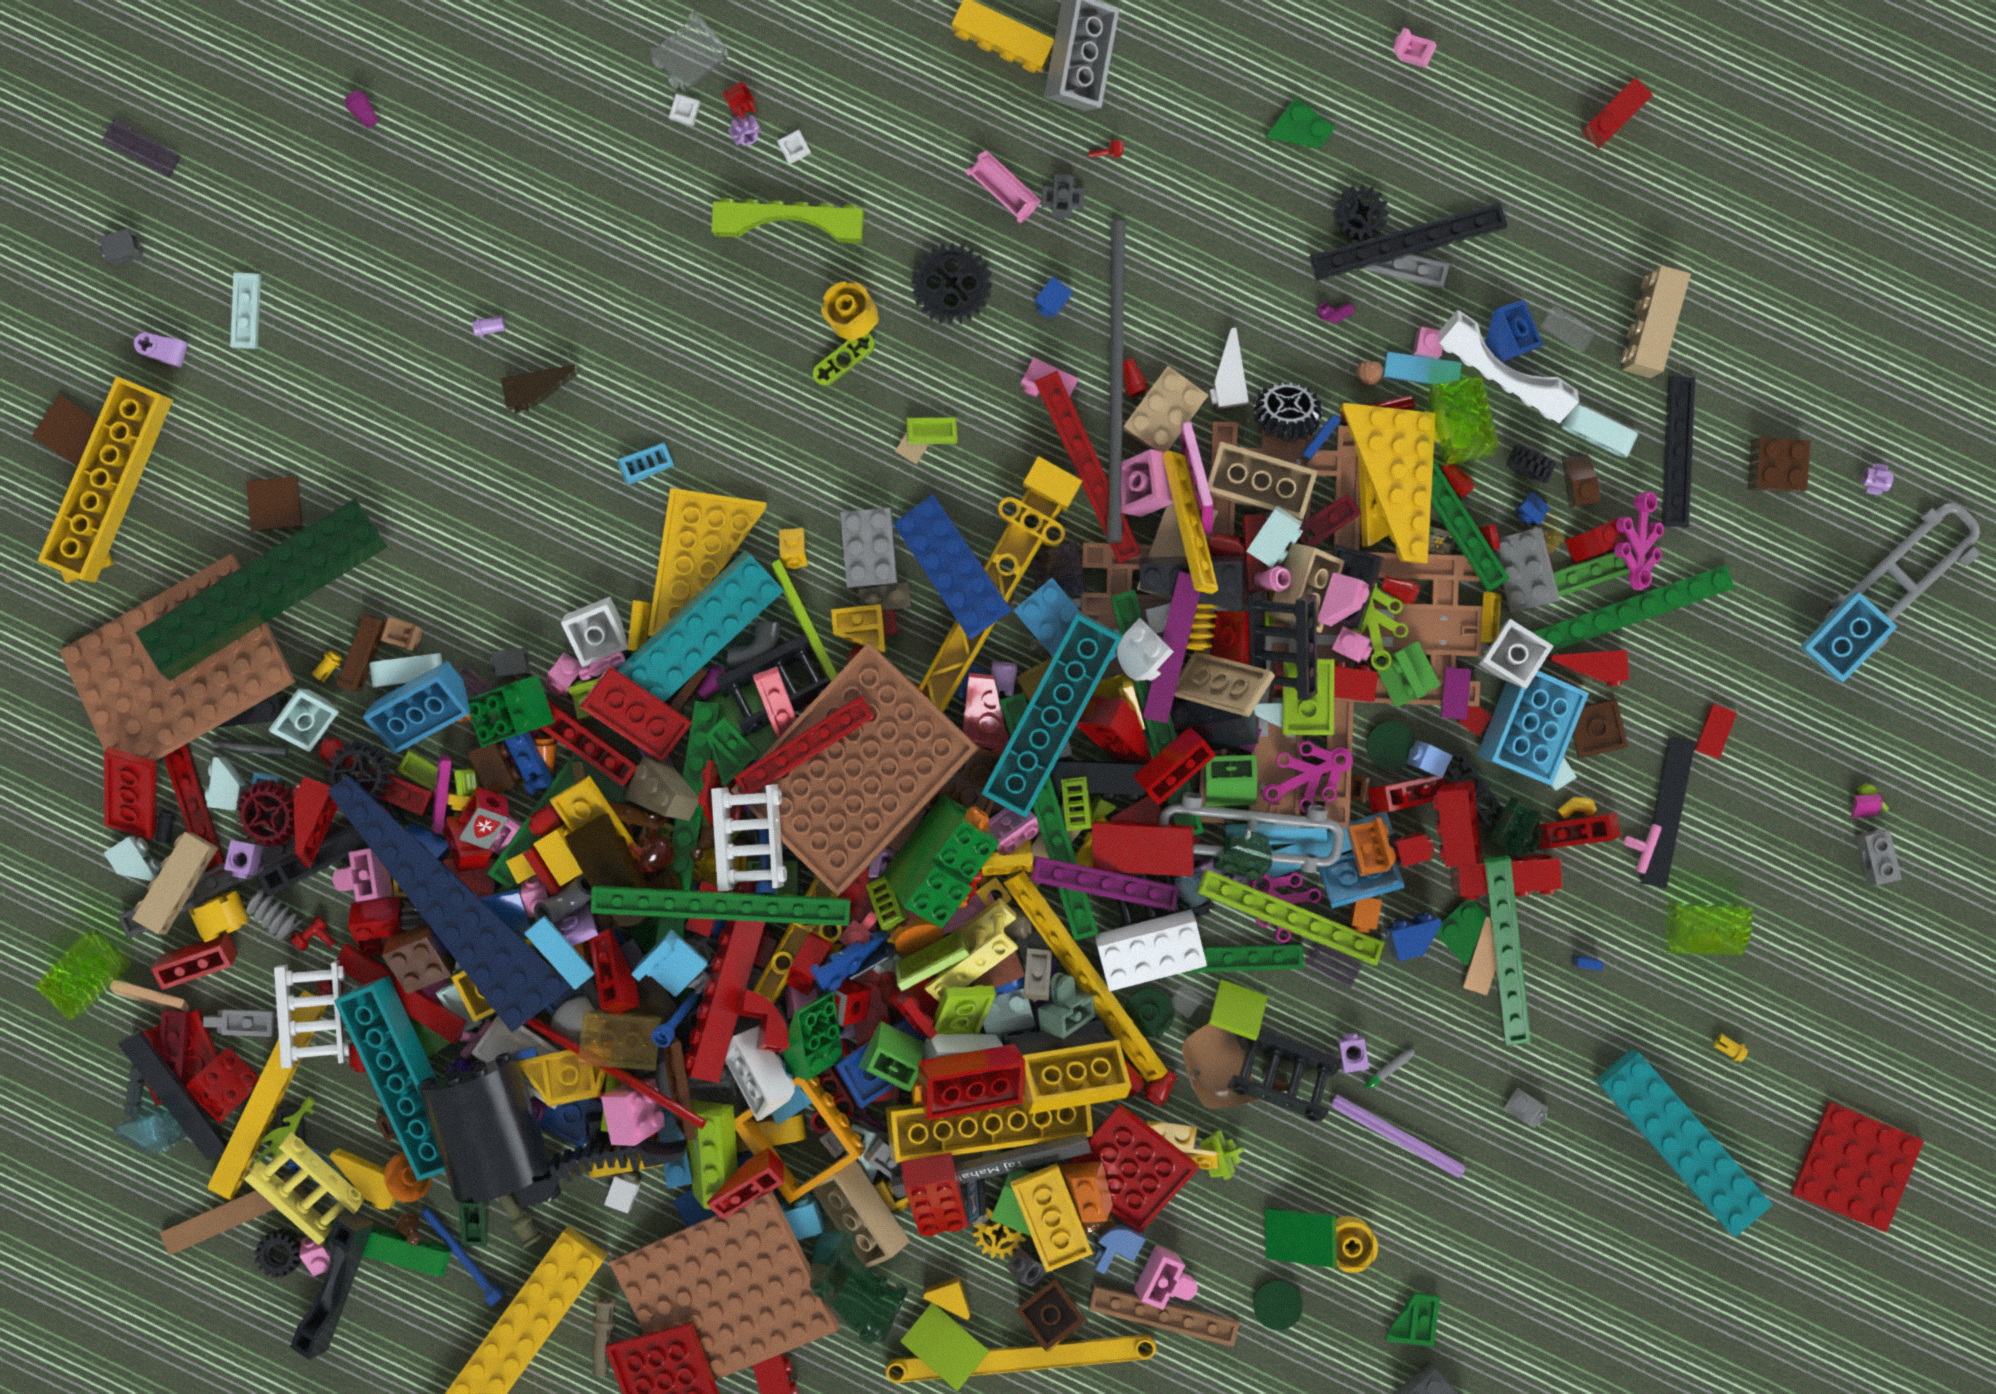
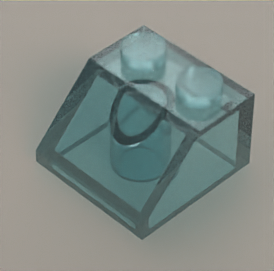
M169 1110L134 1118L113 1128L114 1133L144 1152L154 1150V1154L167 1151L170 1147L179 1145L178 1141L186 1137L185 1131Z

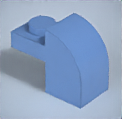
M1115 1224L1104 1229L1098 1236V1243L1104 1247H1099L1093 1258L1096 1261L1095 1270L1105 1274L1115 1253L1134 1262L1146 1240L1145 1234L1142 1232L1139 1234L1133 1228L1124 1224Z

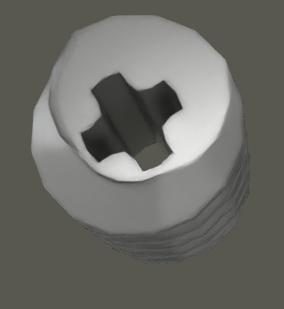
M263 887L249 900L246 912L249 915L255 913L253 919L255 921L262 920L261 926L263 928L270 926L268 932L271 935L277 933L276 940L282 941L295 931L302 920L295 923L294 920L297 914L294 913L287 916L289 907L279 909L282 901L278 900L273 903L272 900L275 895L265 896L266 891Z

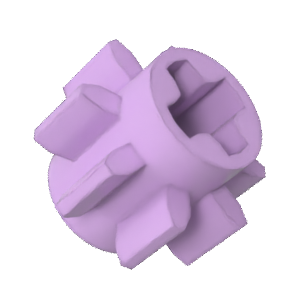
M739 115L731 121L732 128L728 129L736 145L742 143L746 146L753 144L758 138V132L761 131L753 115L748 118L745 116V119H741Z
M1876 463V465H1872V468H1865L1861 478V485L1867 487L1866 493L1878 495L1890 489L1893 482V473L1887 472L1889 466Z

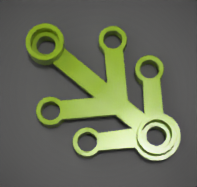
M1376 583L1361 630L1353 628L1352 631L1362 635L1368 626L1374 650L1371 664L1374 669L1385 671L1390 667L1392 659L1391 655L1384 651L1378 623L1392 631L1397 639L1407 637L1408 627L1403 623H1397L1374 608L1373 599L1387 606L1388 611L1393 615L1401 613L1403 609V604L1399 599H1392L1379 591ZM1394 602L1400 605V609L1397 611H1393L1390 608V605ZM1404 627L1406 632L1400 636L1396 633V629ZM1384 657L1386 659L1385 665H1378L1376 662L1377 658Z

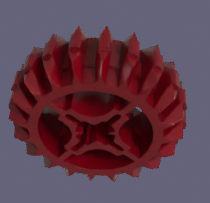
M261 780L258 784L250 785L249 790L242 792L243 798L237 800L236 803L240 807L235 810V813L241 815V817L236 819V822L243 824L240 832H248L246 839L250 840L255 837V845L263 842L264 847H269L272 844L274 847H277L282 842L287 843L291 840V837H295L294 797L291 795L293 788L289 787L285 790L284 782L276 785L275 780H270L267 783L265 780ZM267 796H271V797L275 798V799L278 800L280 803L274 802L270 797H267ZM254 806H255V808H256V810H257L256 817H255V814H254ZM276 809V811L273 812L271 816L263 818V816L266 815L268 811ZM284 810H285L286 820H284V818H283V811H284ZM260 824L266 825L269 828V830L265 829Z

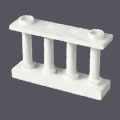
M778 784L766 785V793L732 795L729 793L728 787L711 789L718 891L735 889V884L742 881L772 880V888L783 887L784 882L787 880V870L783 866L779 814L782 793L778 789ZM767 803L768 818L733 820V818H730V808H732V805ZM769 829L770 844L744 846L732 844L731 833H734V831ZM770 854L771 870L737 871L734 869L733 859L736 856Z
M335 960L331 963V970L293 973L292 970L288 971V965L276 966L274 974L281 1069L292 1068L295 1065V1061L303 1057L338 1054V1063H344L346 1056H350V1043L345 1041L344 1022L334 1002L335 999L342 996L341 981L345 980L344 966H340L339 960ZM332 979V995L294 998V995L290 996L289 986L293 985V983ZM334 1004L335 1019L299 1023H296V1020L292 1021L291 1011L295 1010V1008ZM336 1029L337 1044L298 1048L297 1045L294 1046L293 1036H296L297 1033Z

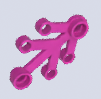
M1641 492L1634 499V506L1639 510L1637 533L1630 517H1620L1616 524L1619 532L1626 533L1636 553L1634 559L1628 542H1618L1615 545V555L1619 558H1624L1630 570L1628 575L1629 583L1635 590H1642L1650 585L1652 580L1650 570L1662 558L1661 549L1659 547H1652L1658 537H1662L1664 533L1663 524L1652 522L1648 525L1647 529L1648 512H1653L1657 507V497L1653 492Z
M1301 742L1298 747L1301 755H1313L1326 760L1317 766L1292 758L1288 753H1279L1276 757L1278 766L1282 768L1290 767L1303 771V773L1279 785L1274 783L1266 784L1261 791L1262 798L1267 803L1275 804L1281 800L1282 794L1308 782L1304 796L1298 803L1299 809L1307 813V810L1302 808V803L1308 800L1311 805H1314L1313 799L1321 775L1330 771L1327 786L1321 790V797L1329 802L1335 800L1337 797L1336 786L1340 774L1347 771L1353 762L1352 755L1347 749L1337 747L1327 751L1315 747L1311 742ZM1305 744H1309L1311 747L1310 752L1307 754L1302 751V746ZM1283 755L1288 757V763L1285 765L1279 762L1280 757ZM1342 755L1345 759L1341 765L1336 763V757ZM1271 789L1277 791V796L1273 799L1268 796V792ZM1327 789L1333 791L1331 798H1326L1324 795Z
M1257 872L1248 881V886L1291 904L1308 901L1317 903L1322 897L1320 890L1313 887L1308 888L1305 892L1280 894L1273 889L1288 885L1293 888L1301 886L1302 876L1295 872L1276 878H1271L1264 872ZM1297 876L1298 882L1294 885L1291 884V877ZM1259 880L1264 882L1261 889L1256 887V883ZM1312 891L1317 893V897L1314 900H1311L1309 897ZM1255 918L1256 923L1261 927H1268L1271 924L1268 922L1261 924L1260 919ZM1277 926L1274 933L1275 938L1282 943L1288 942L1291 938V932L1285 930L1287 933L1286 937L1280 939L1279 933L1285 929Z

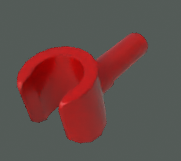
M1113 140L1110 142V149L1089 151V158L1104 155L1119 158L1123 154L1124 144L1122 141Z

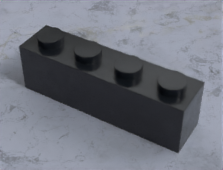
M1057 760L1050 773L1056 796H1063L1061 779L1087 776L1089 797H1091V793H1101V798H1116V794H1126V799H1141V795L1146 794L1133 778L1146 765L1144 763ZM1082 785L1069 786L1068 789L1069 791L1082 790Z
M1096 1015L1064 1039L1041 1031L1040 1026L1001 1033L1003 1046L1015 1044L1021 1055L1106 1042L1103 1020L1099 1015Z

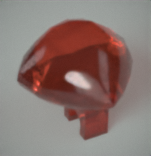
M641 834L638 839L642 841L643 848L635 846L633 842L629 845V849L639 858L636 870L640 872H655L665 869L675 859L674 848L671 842L664 836H657L650 841Z

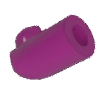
M1349 301L1339 308L1329 306L1326 302L1320 303L1317 307L1318 317L1331 323H1338L1355 312Z

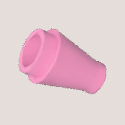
M1281 566L1257 573L1254 576L1256 587L1278 592L1285 590L1291 583L1289 571Z

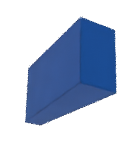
M537 1046L513 1052L516 1053L518 1059L538 1056Z

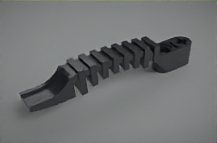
M648 1137L635 1146L611 1145L609 1138L606 1143H604V1140L597 1141L596 1145H593V1143L586 1144L585 1148L578 1146L574 1151L567 1149L564 1151L563 1156H561V1153L554 1154L548 1167L549 1171L544 1176H534L532 1184L513 1192L519 1206L548 1202L561 1194L562 1190L558 1183L561 1178H566L567 1182H571L574 1180L575 1173L577 1176L583 1175L584 1167L587 1172L593 1171L595 1163L597 1169H602L605 1159L609 1168L615 1167L616 1159H618L620 1168H627L629 1159L633 1171L639 1170L641 1160L645 1168L662 1165L684 1158L689 1143L686 1139L674 1142H659Z

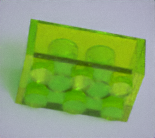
M1482 376L1432 385L1428 398L1432 413H1436L1435 427L1444 464L1450 465L1493 457L1499 448V443Z
M98 930L89 931L62 956L34 987L69 1021L81 1018L109 989L112 980H118L132 963Z

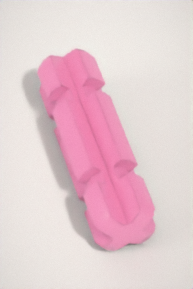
M622 652L615 653L588 666L579 668L578 673L581 680H589L594 678V676L603 674L609 665L614 668L620 667L626 659Z

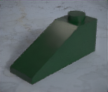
M470 1198L464 1203L458 1202L462 1246H487L489 1200L474 1203L473 1198Z

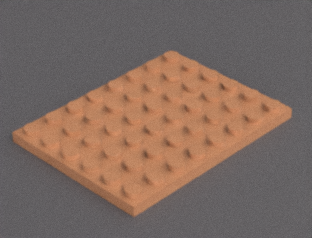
M232 554L226 556L59 650L104 751L107 747H111L157 761L295 683V679L267 622L171 681L159 673L135 633L240 569L241 567L236 556Z
M869 642L760 758H764L860 695L864 697L875 715V718L772 783L778 784V789L782 793V803L779 805L781 841L837 896L843 894L979 749L969 737ZM738 784L731 789L735 795L743 794ZM766 788L758 793H766ZM767 803L745 804L759 819L768 818Z
M773 1191L753 1200L749 1205L724 1220L716 1214L609 1262L644 1334L693 1322L714 1381L837 1332L841 1328Z

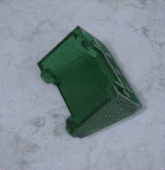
M848 1230L818 1234L813 1243L810 1275L812 1293L816 1297L821 1298L859 1335L863 1342L868 1344L885 1342L908 1289L901 1283H897L896 1287L886 1283L887 1278L885 1276L876 1277L851 1253L855 1237Z

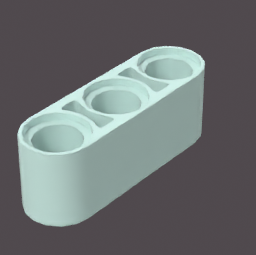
M1578 404L1570 411L1562 424V428L1567 432L1624 458L1628 457L1638 436V433Z
M441 653L370 662L372 687L406 684L441 665Z

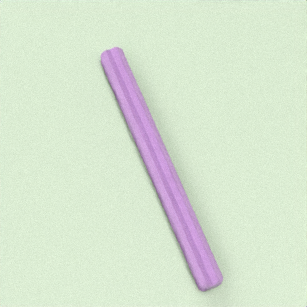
M1339 1095L1333 1097L1330 1104L1332 1108L1457 1178L1463 1175L1465 1171L1463 1164Z

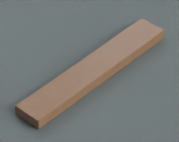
M290 1174L281 1179L286 1183L293 1176V1174ZM302 1182L293 1189L301 1197L307 1195ZM254 1190L163 1230L159 1234L168 1254L172 1255L274 1210L276 1207L257 1190Z
M1094 1284L1088 1310L1231 1347H1234L1240 1324L1238 1320L1168 1302L1164 1309H1160L1142 1302L1137 1294Z

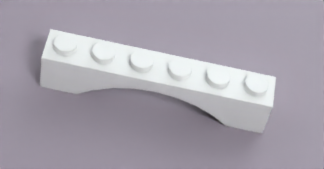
M1457 310L1439 331V344L1442 349L1459 356L1461 361L1467 366H1474L1480 370L1481 374L1488 380L1493 379L1498 382L1506 392H1513L1519 396L1521 401L1527 406H1534L1540 410V413L1545 418L1553 419L1560 423L1579 403L1578 390L1559 377L1531 376L1518 372L1501 362L1486 346L1478 323L1461 311Z

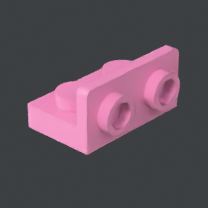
M1033 357L1021 381V386L1024 387V392L1037 397L1040 393L1034 381L1058 371L1070 397L1078 382V378Z
M1004 808L989 819L990 830L1000 843L996 848V853L1001 855L1013 853L1017 847L1025 841L1032 839L1040 831L1037 818L1031 811L1027 818L1008 808Z

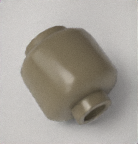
M1009 906L1016 912V919L1004 928V934L1010 939L1026 940L1030 934H1034L1035 926L1021 907Z

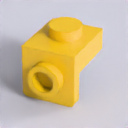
M804 528L779 530L780 557L783 567L797 569L807 566Z

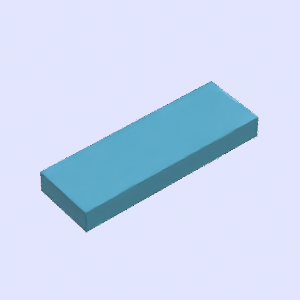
M1387 352L1383 378L1458 388L1462 363Z
M545 915L525 931L524 934L575 990L595 974L591 966Z

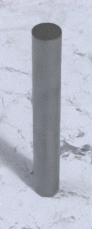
M213 739L211 743L213 749L284 757L288 754V747L221 739Z

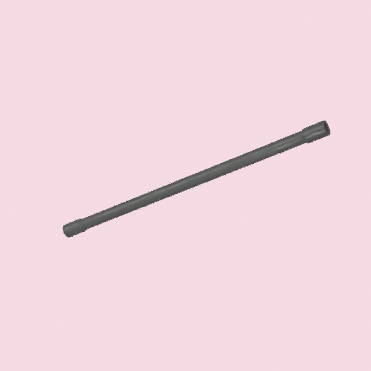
M1122 220L1111 222L1109 511L1107 519V542L1109 543L1122 542L1124 246L1126 243V222Z

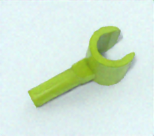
M1868 783L1857 788L1860 796L1876 795L1878 793L1875 786ZM1883 802L1881 809L1886 812L1889 807Z

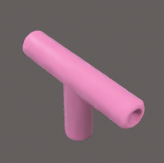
M1652 824L1646 842L1630 836L1625 837V846L1642 851L1636 871L1643 874L1646 873L1662 829L1661 826Z
M488 1018L476 1033L462 1031L458 1040L468 1042L460 1052L463 1058L467 1059L470 1057L476 1045L493 1023V1018Z

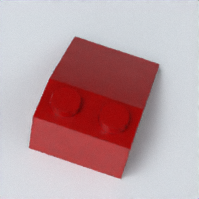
M1101 695L1091 696L1076 725L1112 759L1148 764L1152 760V756L1137 714L1128 706L1129 703L1120 697L1110 699Z
M304 777L302 782L296 785L293 792L295 854L305 867L311 868L339 806L327 792L331 789L328 788L329 785Z

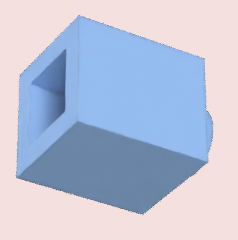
M1416 740L1414 746L1409 751L1406 763L1429 774L1443 778L1452 755L1430 744Z

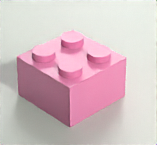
M1150 449L1122 462L1121 513L1142 517L1174 503L1162 456L1165 452Z
M638 1078L658 1091L656 1079ZM625 1083L601 1097L611 1145L635 1146L665 1127L661 1105Z

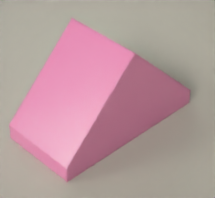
M509 815V819L491 845L492 851L500 856L520 829L522 823Z

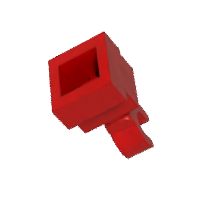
M744 81L722 92L723 97L735 116L739 115L741 119H745L744 114L748 111L756 112V108L753 105L755 100Z

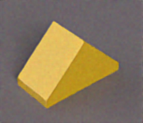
M959 1276L925 1288L924 1299L966 1320L969 1319L971 1309Z

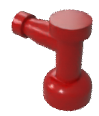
M319 915L314 918V922L302 933L295 932L289 937L291 942L301 951H305L308 948V940L313 935H316L321 941L326 943L328 948L336 942L325 930L328 924Z

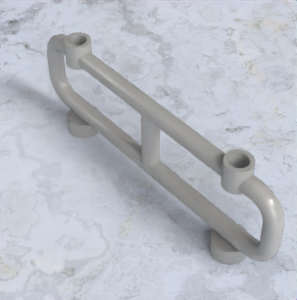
M1944 504L1936 511L1933 508L1928 509L1920 517L1924 522L1845 597L1839 594L1831 600L1829 604L1833 608L1825 616V620L1852 592L1863 594L1888 570L1908 591L1904 597L1884 614L1893 621L1957 560L1965 567L1980 555V552L1973 546L1979 538V524L1959 504ZM1948 513L1956 514L1969 528V535L1921 581L1915 584L1897 566L1896 562L1929 530L1939 524ZM1886 638V639L1874 650V652H1876V651H1878L1880 648H1882V647L1888 642L1889 639Z
M1184 792L1181 804L1176 803L1166 806L1162 810L1158 824L1168 825L1170 816L1176 813L1246 820L1247 828L1243 849L1194 844V854L1302 865V871L1308 873L1316 872L1317 867H1328L1335 864L1342 853L1344 831L1341 825L1334 820L1327 819L1328 809L1319 805L1308 806L1307 817L1202 806L1203 796L1201 794ZM1265 822L1330 829L1334 833L1332 851L1326 857H1319L1310 853L1299 855L1254 850L1257 823Z

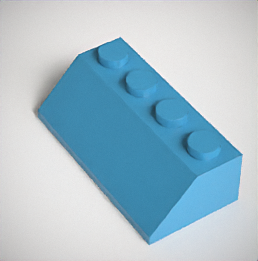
M446 661L373 701L363 715V718L391 752L396 754L469 715L471 711L463 679L451 664Z

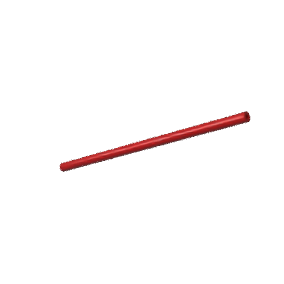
M532 1017L526 1022L527 1025L696 1127L702 1129L706 1125L704 1118L536 1017Z

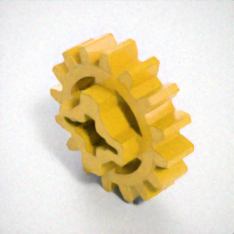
M987 1206V1224L973 1225L979 1229L973 1231V1237H979L975 1245H983L982 1253L985 1254L987 1251H990L992 1259L996 1254H999L1002 1260L1007 1252L1012 1257L1014 1255L1013 1249L1018 1250L1021 1247L1019 1241L1025 1242L1026 1236L1021 1234L1022 1232L1003 1225V1232L998 1240H996V1230L999 1229L1001 1224L989 1221L993 1210ZM983 1232H984L986 1235H989V1236H990V1238H991V1240H992L991 1244H990L989 1242H987V1240H986L985 1237H984ZM1007 1241L1011 1242L1006 1246L1000 1247L1001 1244Z

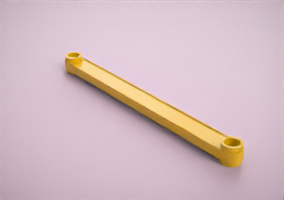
M1142 1334L1061 1342L1049 1352H1046L1040 1344L987 1349L990 1352L971 1376L1147 1360L1154 1356L1156 1343L1151 1336ZM1143 1342H1148L1152 1345L1150 1350L1146 1352L1139 1350L1138 1347ZM917 1356L894 1358L886 1365V1376L893 1383L942 1379ZM900 1366L903 1369V1373L895 1375L891 1372L890 1368Z

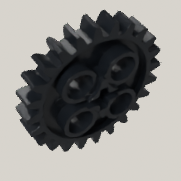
M951 243L950 250H946L943 244H941L940 252L931 248L933 256L930 257L927 254H923L926 262L917 261L916 264L921 270L912 272L918 278V280L911 281L912 286L918 287V289L912 292L913 296H920L916 301V305L924 304L921 310L923 314L931 311L930 320L939 316V324H942L946 318L950 326H952L954 319H957L961 325L963 322L962 317L964 316L971 321L972 312L980 315L979 305L982 307L987 306L983 298L991 297V294L985 291V289L992 288V283L985 281L991 277V273H983L988 267L987 263L979 265L982 259L981 255L973 258L974 250L971 248L965 253L963 244L959 250H955L954 243ZM950 261H955L959 264V268L951 273L945 269L946 264ZM936 268H940L951 282L956 280L957 289L968 298L967 301H964L953 287L947 289L946 280L936 272ZM933 278L941 282L940 287L935 290L927 286L928 281ZM967 279H972L976 282V287L970 291L965 290L962 287L963 282ZM950 296L958 299V304L953 308H949L944 304L945 299Z

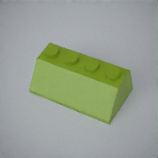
M690 1100L692 1112L706 1120V1125L702 1129L695 1126L697 1139L689 1141L690 1163L694 1181L692 1184L693 1196L704 1209H711L707 1205V1201L738 1170L734 1105Z

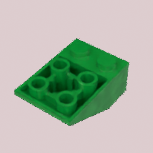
M538 675L468 699L471 711L470 716L481 748L555 723Z
M829 991L794 1012L788 1031L789 1049L783 1052L786 1073L808 1081L843 1059L834 991Z

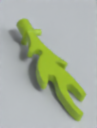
M308 1096L300 1105L301 1109L297 1113L283 1119L284 1122H290V1126L277 1128L262 1139V1143L271 1140L272 1145L259 1155L254 1165L259 1160L262 1161L271 1152L274 1154L272 1161L283 1152L279 1146L290 1132L294 1135L296 1134L299 1122L305 1112H309L311 1115L314 1114L315 1111L312 1109L316 1103L314 1098Z

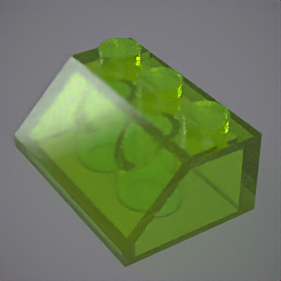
M1668 903L1667 953L1744 955L1752 933V907L1745 905Z

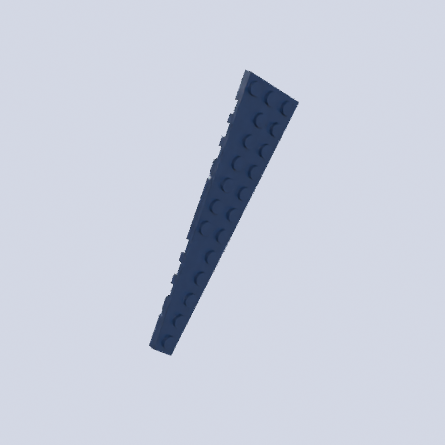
M346 776L327 791L511 1033L572 987L551 964L539 955V952L529 946L515 930H512L494 910H491L443 862L433 856L427 850V847L417 841L403 825H400L351 776Z

